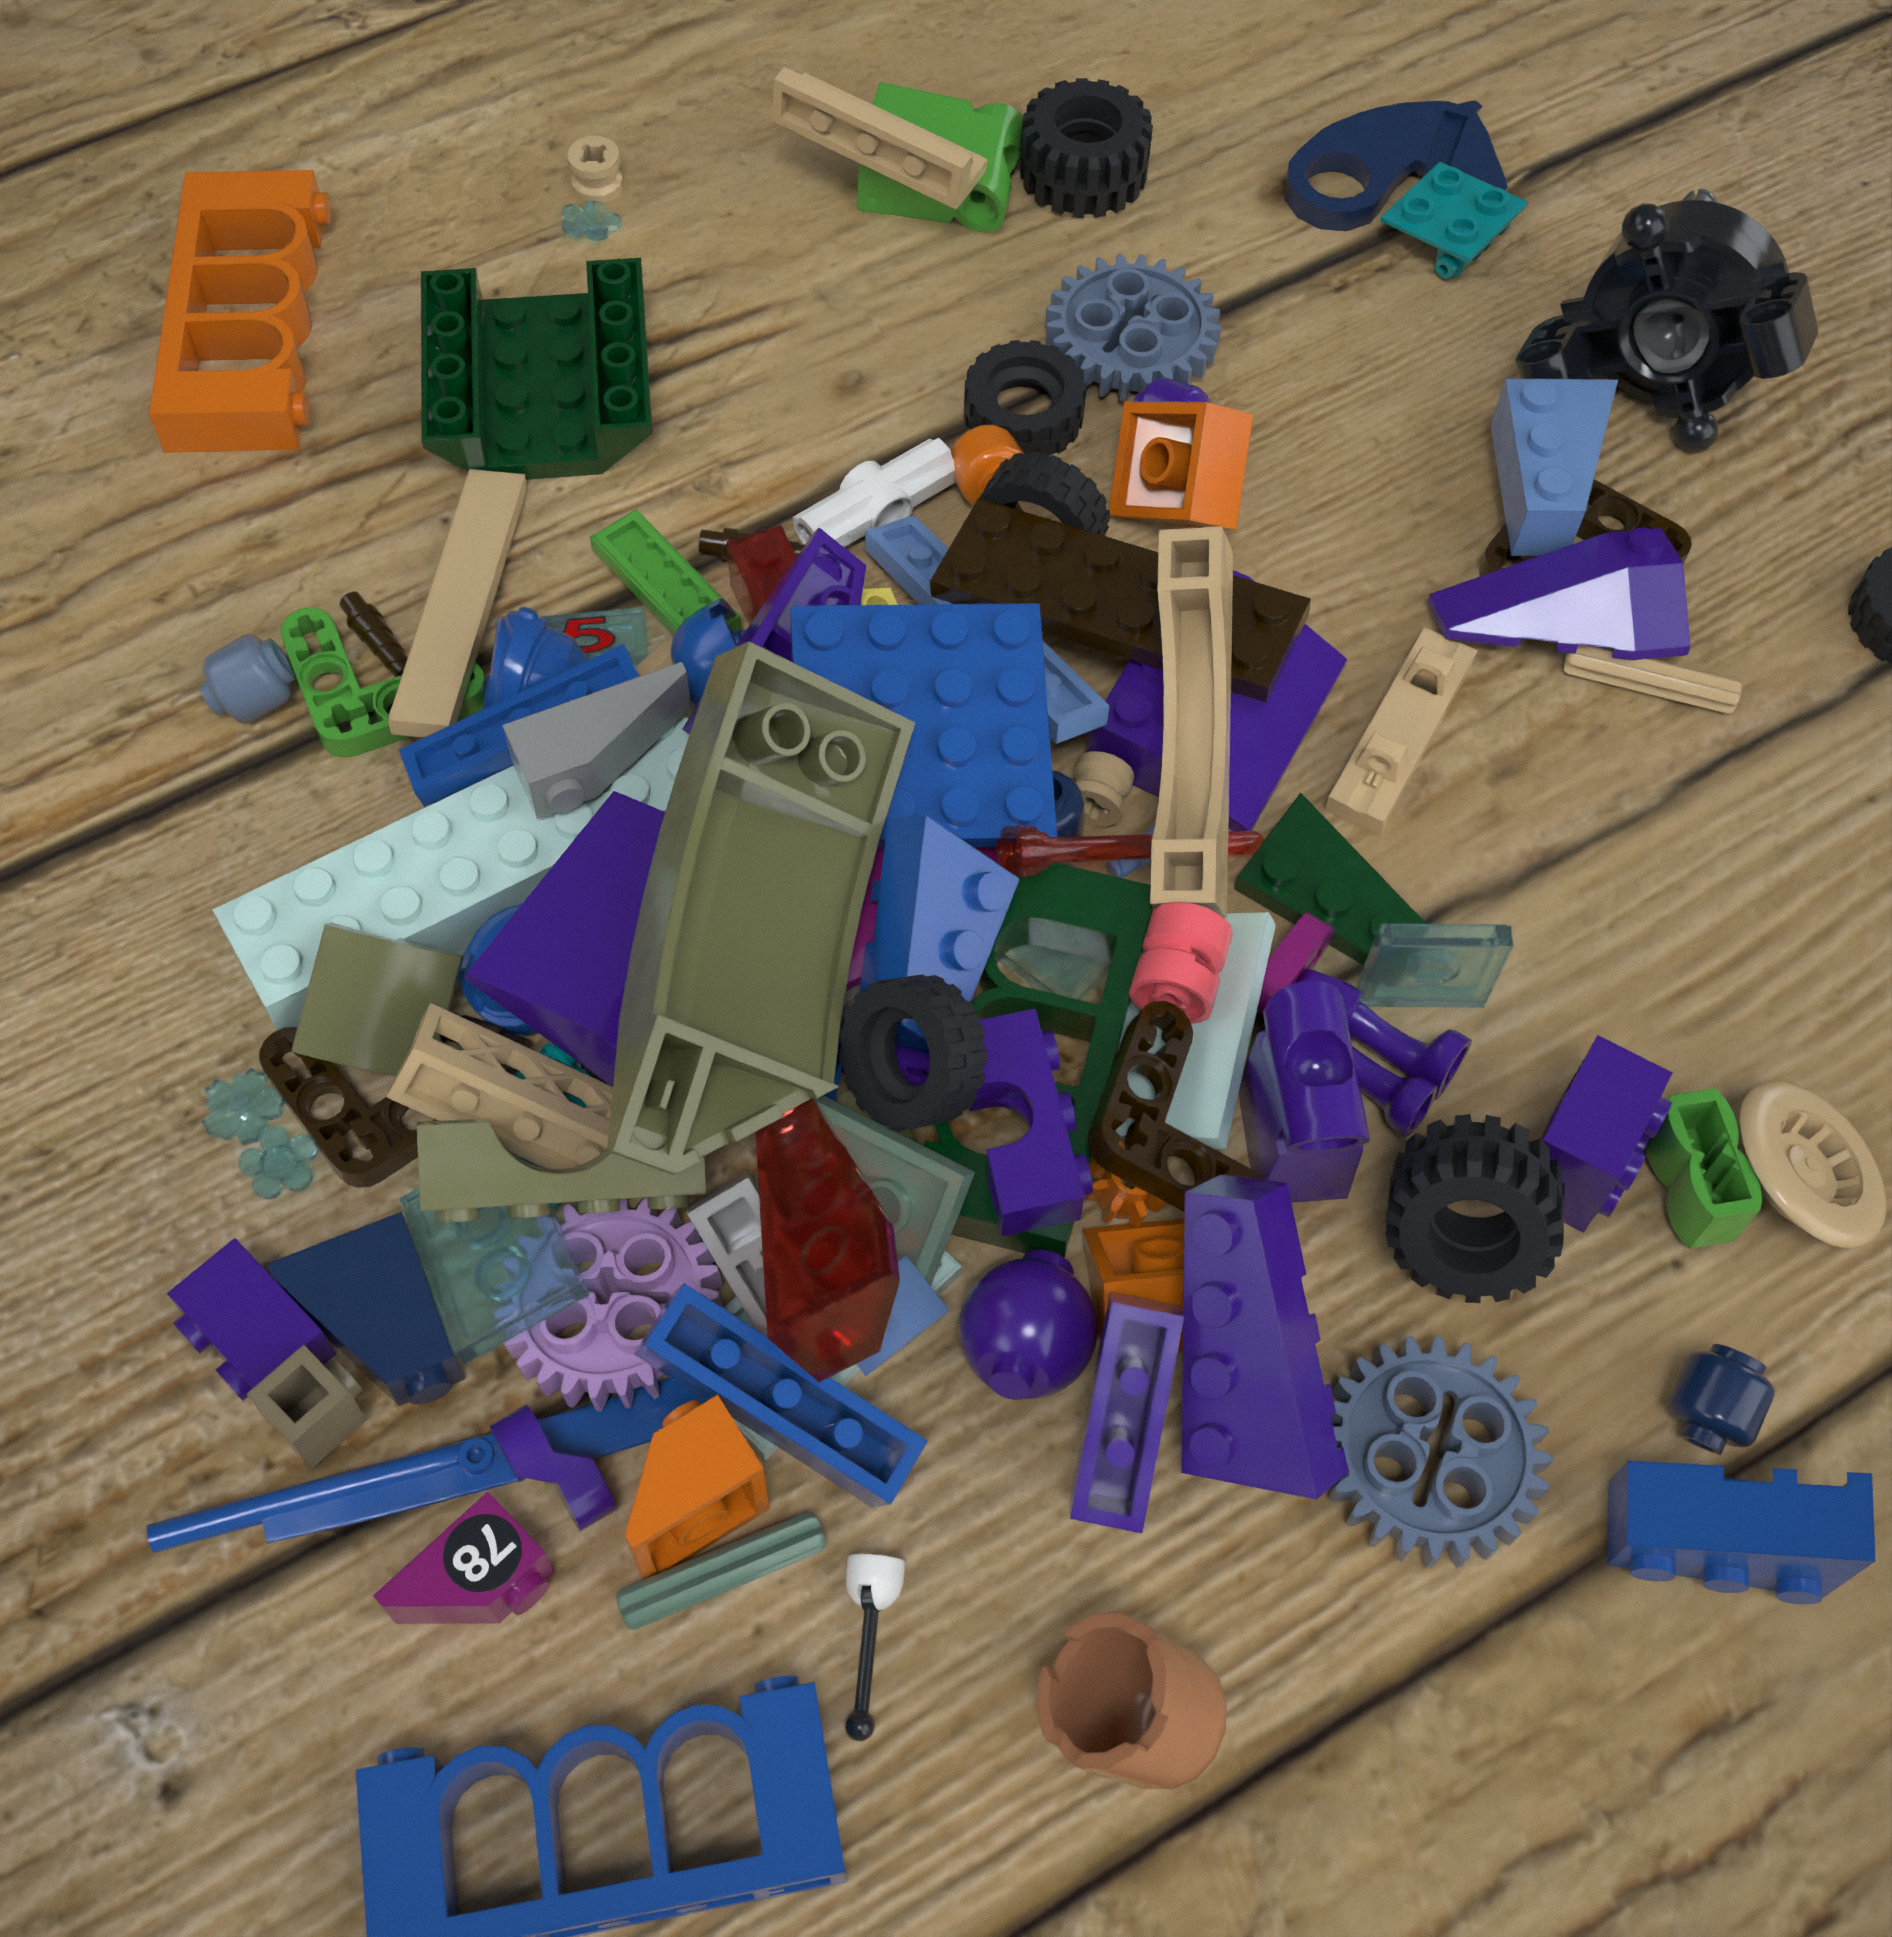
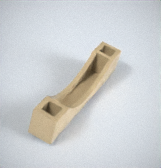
M1222 526L1159 530L1157 591L1163 654L1164 730L1160 793L1152 836L1150 904L1156 908L1161 904L1170 902L1193 903L1209 908L1220 914L1223 918H1227L1233 551Z

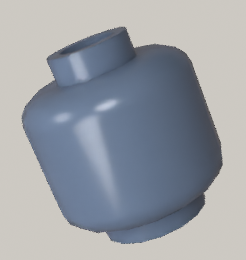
M247 634L235 639L205 658L203 672L206 682L200 684L199 689L204 700L217 716L227 712L233 719L245 724L259 719L288 702L291 697L290 683L296 680V675L286 655L274 640L269 638L262 641L255 635Z

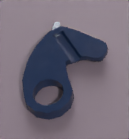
M1476 100L1460 104L1449 101L1405 102L1359 112L1320 130L1295 153L1288 163L1285 180V202L1298 219L1318 229L1350 231L1370 224L1382 210L1400 182L1411 172H1417L1418 175L1424 177L1439 162L1455 167L1506 192L1508 186L1488 131L1478 116V112L1483 107ZM1330 171L1344 173L1355 178L1363 186L1364 191L1354 197H1328L1317 192L1309 184L1308 179L1318 173Z

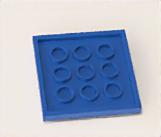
M1040 604L791 606L790 630L793 663L915 722L886 820L927 815L972 847L1054 846L1057 839ZM879 841L877 849H884L885 842Z

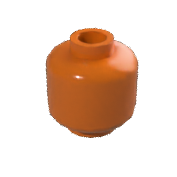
M980 425L965 432L957 439L951 449L956 485L963 497L973 506L1000 463L1006 458L1010 460L1014 454L1023 453L1015 438L1006 429L996 425Z

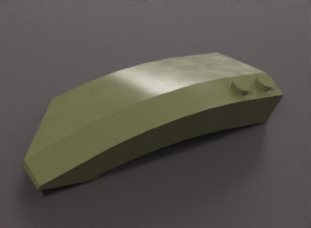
M750 641L715 657L658 835L642 898L619 1018L607 1151L669 1174H678L701 1162L700 1158L730 1142H738L782 1118V1114L810 1099H817L839 1087L834 1084L850 961L877 846L915 726V722Z

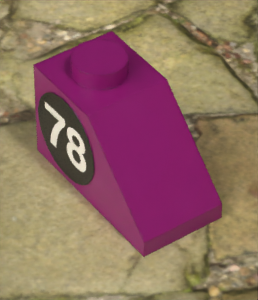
M487 1492L377 1591L373 1597L396 1624L501 1623L511 1612L515 1615H521L533 1607L549 1587L547 1579L555 1571L544 1550L499 1502Z

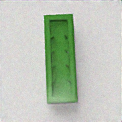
M637 509L590 536L593 552L672 635L675 634L682 622L697 610L723 598ZM733 609L736 615L726 621L734 632L742 627L741 616Z

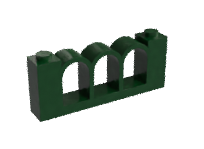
M1008 852L1003 868L1020 880L981 975L980 986L983 992L973 999L971 1003L977 1011L975 1013L977 1020L1036 1009L1041 1030H1052L1056 1034L1090 1042L1079 1087L1055 1082L1057 1093L1068 1091L1072 1100L1076 1119V1131L1068 1132L1073 1154L1084 1153L1089 1165L1091 1154L1087 1143L1088 1133L1114 1064L1131 999L1129 996L1130 987L1139 957L1143 952L1142 946L1153 912V906L1150 904L1151 885ZM1022 946H1040L1111 964L1099 1005L1021 986L1010 981L999 970L997 963L1001 957L1012 949ZM954 1119L934 1124V1142L925 1140L924 1146L975 1172L951 1235L1025 1254L1033 1250H1048L1065 1258L1074 1221L1000 1237L985 1176L986 1155L964 1147L953 1136L950 1127Z

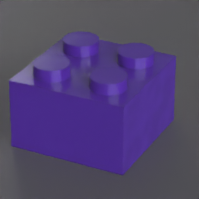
M1599 1035L1596 1036L1568 1084L1540 1137L1550 1148V1160L1558 1159L1562 1169V1183L1565 1184L1564 1223L1583 1233L1597 1213L1608 1218L1610 1217L1624 1190L1628 1191L1646 1158V1154L1642 1152L1650 1137L1654 1138L1672 1105V1102L1662 1097V1094L1673 1072Z

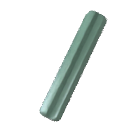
M806 1511L621 1588L616 1593V1601L623 1621L629 1630L639 1629L822 1552L826 1547L822 1527L815 1514Z

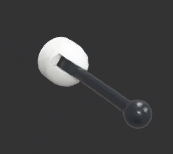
M853 1554L849 1555L847 1560L845 1578L847 1592L852 1601L864 1610L854 1712L847 1717L845 1722L846 1733L854 1741L861 1742L869 1739L875 1728L874 1720L869 1714L878 1614L881 1610L889 1608L899 1598L904 1583L905 1561L894 1557Z

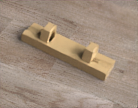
M1425 627L1423 628L1332 789L1325 806L1326 811L1380 835L1472 667L1478 650L1462 643L1450 641L1437 632Z

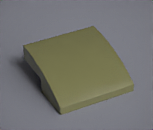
M332 922L325 924L291 1052L354 1068L396 1076L413 1044L420 1022L429 1004L432 1003L449 1011L464 956L402 938L393 940ZM434 1032L432 1038L441 1042L442 1035Z

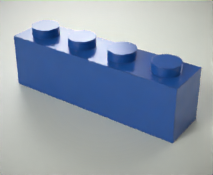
M685 1283L671 1295L634 1355L706 1401L718 1394L733 1419L872 1508L892 1504L928 1442Z

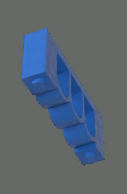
M780 1676L760 1681L754 1685L755 1694L740 1696L742 1717L718 1705L690 1706L671 1714L654 1730L646 1748L633 1735L616 1727L587 1725L560 1738L545 1753L538 1770L526 1756L505 1746H478L456 1755L445 1766L434 1755L424 1756V1749L401 1748L379 1754L377 1756V1766L356 1769L367 1937H580L846 1883L815 1682L800 1685L797 1676ZM701 1735H719L735 1742L747 1755L762 1855L674 1872L663 1792L664 1771L672 1754L686 1741ZM597 1755H616L631 1762L639 1771L653 1877L567 1894L558 1816L559 1792L567 1775L582 1761ZM493 1775L513 1776L528 1784L533 1800L542 1899L459 1915L452 1841L454 1810L461 1796L476 1782Z

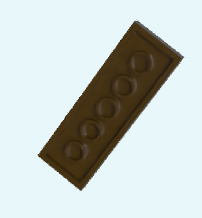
M977 499L930 580L931 597L953 604H1040L1042 632L1163 670L1161 622L1157 591L1158 552L985 499ZM1233 575L1231 692L1264 703L1268 702L1309 616L1311 598Z

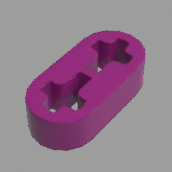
M1310 912L1302 915L1268 959L1257 1007L1259 1014L1264 1016L1263 1010L1267 1001L1278 990L1296 983L1305 969H1313L1332 940L1335 933L1334 927Z

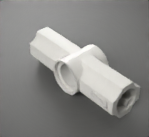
M939 438L935 440L928 439L882 466L875 461H866L857 465L845 476L839 491L793 516V530L801 544H806L811 535L818 528H821L839 544L846 547L865 536L866 530L910 517L914 506L956 483L954 478V460L950 449Z

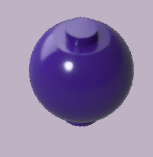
M1033 1250L1026 1253L1022 1259L1004 1262L990 1269L972 1286L962 1305L959 1317V1340L964 1357L972 1371L995 1393L1007 1399L1044 1398L1062 1391L1076 1381L1084 1372L1096 1347L1098 1325L1093 1302L1083 1285L1074 1277V1270L1070 1262L1052 1251Z

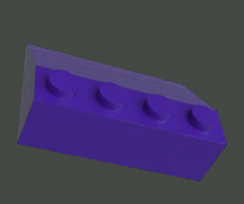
M1233 570V575L1254 581L1249 576ZM1304 624L1267 703L1231 692L1228 829L1247 838L1250 836L1347 662L1346 657L1306 624ZM1130 660L1105 700L1109 704L1107 725L1090 731L1087 752H1105L1124 760L1134 773L1132 785L1159 797L1164 730L1163 670Z
M616 791L611 793L464 976L465 980L612 1087L614 1083L619 1018L629 960L642 898L665 812Z

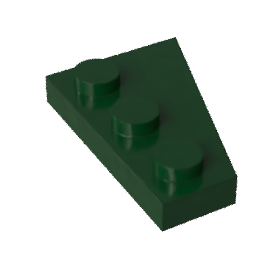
M1301 792L1237 876L1234 890L1294 925L1303 914L1310 912L1335 928V933L1329 946L1392 983L1396 982L1419 949L1430 928Z

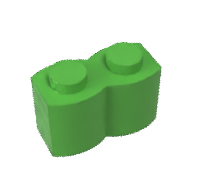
M1715 1088L1670 1095L1668 1100L1672 1102L1669 1112L1654 1138L1650 1137L1645 1148L1653 1171L1668 1188L1666 1207L1671 1225L1677 1236L1689 1249L1734 1242L1760 1211L1762 1204L1759 1179L1749 1160L1737 1149L1739 1131L1735 1115L1727 1100Z

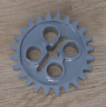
M1117 254L1116 264L1113 266H1109L1100 257L1096 258L1095 271L1093 272L1079 265L1077 266L1076 279L1064 276L1062 278L1061 290H1053L1051 293V305L1047 306L1046 345H1053L1060 348V352L1063 354H1069L1075 360V365L1078 368L1081 367L1084 373L1083 383L1086 382V386L1094 381L1099 383V396L1101 397L1106 395L1111 388L1119 389L1120 400L1126 401L1130 391L1143 392L1147 385L1160 378H1169L1190 384L1191 375L1203 378L1206 364H1213L1221 333V326L1218 325L1220 309L1212 308L1213 293H1200L1201 279L1198 278L1184 282L1186 268L1180 267L1169 273L1165 271V259L1159 260L1154 267L1147 266L1146 258L1143 254L1138 256L1135 264H1128L1122 254Z
M1412 1336L1406 1337L1400 1348L1399 1358L1390 1347L1383 1343L1379 1345L1374 1354L1375 1366L1364 1358L1359 1357L1351 1369L1354 1380L1340 1377L1332 1392L1341 1402L1334 1401L1336 1413L1331 1416L1333 1426H1335L1333 1429L1337 1447H1344L1349 1473L1334 1487L1329 1498L1331 1502L1349 1499L1353 1501L1356 1506L1346 1523L1351 1527L1368 1519L1374 1525L1369 1540V1545L1372 1547L1380 1544L1388 1535L1397 1539L1395 1549L1396 1560L1402 1562L1414 1546L1421 1547L1426 1568H1433L1439 1560L1442 1551L1446 1549L1455 1567L1461 1568L1470 1558V1545L1484 1560L1490 1559L1498 1550L1496 1538L1510 1546L1521 1534L1516 1521L1529 1525L1537 1516L1539 1510L1529 1499H1541L1549 1490L1550 1484L1534 1473L1545 1471L1553 1462V1456L1544 1451L1533 1449L1535 1445L1542 1442L1549 1433L1548 1426L1527 1424L1526 1418L1536 1408L1538 1402L1536 1399L1515 1401L1511 1394L1517 1387L1520 1378L1514 1375L1501 1382L1495 1379L1493 1373L1496 1368L1497 1358L1493 1355L1486 1359L1479 1367L1470 1363L1471 1344L1466 1342L1458 1350L1455 1357L1446 1355L1445 1345L1441 1336H1435L1427 1353H1421L1417 1342ZM1404 1394L1417 1399L1423 1406L1425 1416L1412 1417L1403 1413L1396 1405L1394 1396ZM1450 1395L1454 1398L1455 1404L1438 1447V1456L1442 1459L1429 1477L1425 1493V1505L1417 1507L1413 1503V1495L1430 1452V1444L1426 1441L1438 1425L1443 1405V1396ZM1462 1420H1476L1485 1425L1490 1431L1492 1442L1482 1443L1472 1439L1466 1433ZM1386 1457L1398 1462L1404 1470L1406 1481L1393 1482L1382 1477L1376 1470L1374 1459ZM1451 1482L1466 1488L1472 1496L1474 1507L1469 1509L1460 1508L1451 1503L1445 1495L1443 1484Z

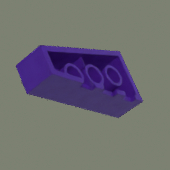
M1219 1175L1185 1192L1181 1473L1317 1500L1348 1474L1349 1470L1344 1447H1337L1331 1416L1336 1413L1331 1386L1330 1384H1324L1315 1345L1321 1339L1315 1313L1309 1314L1301 1279L1306 1275V1269L1287 1183Z

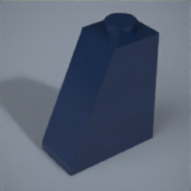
M402 1212L268 1263L272 1278L323 1331L326 1338L398 1406L409 1402L420 1405L435 1401L446 1395L451 1390V1385L465 1380L416 1242Z

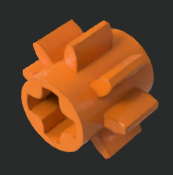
M1120 1139L1118 1145L1128 1150L1129 1148H1126L1125 1144ZM1094 1159L1089 1165L1091 1176L1098 1180L1092 1183L1093 1194L1085 1195V1199L1097 1201V1204L1105 1213L1103 1219L1105 1223L1108 1224L1113 1218L1129 1219L1131 1225L1137 1228L1146 1217L1147 1209L1159 1212L1165 1204L1163 1200L1134 1185L1131 1189L1127 1188L1121 1183L1123 1179L1106 1171Z

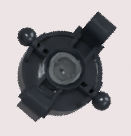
M1699 189L1696 197L1693 190L1684 197L1683 201L1671 202L1660 206L1642 203L1632 208L1624 217L1622 231L1612 243L1590 280L1585 296L1563 300L1560 304L1563 315L1552 317L1538 324L1528 336L1515 361L1520 379H1589L1591 376L1605 374L1609 380H1618L1617 386L1623 391L1640 400L1654 404L1657 416L1679 418L1674 426V440L1678 447L1688 453H1701L1708 450L1718 437V423L1714 415L1709 412L1725 406L1734 394L1754 376L1762 379L1775 378L1786 375L1801 367L1806 361L1818 335V325L1807 276L1804 273H1789L1786 259L1770 233L1749 215L1736 208L1718 203L1715 195L1710 191Z

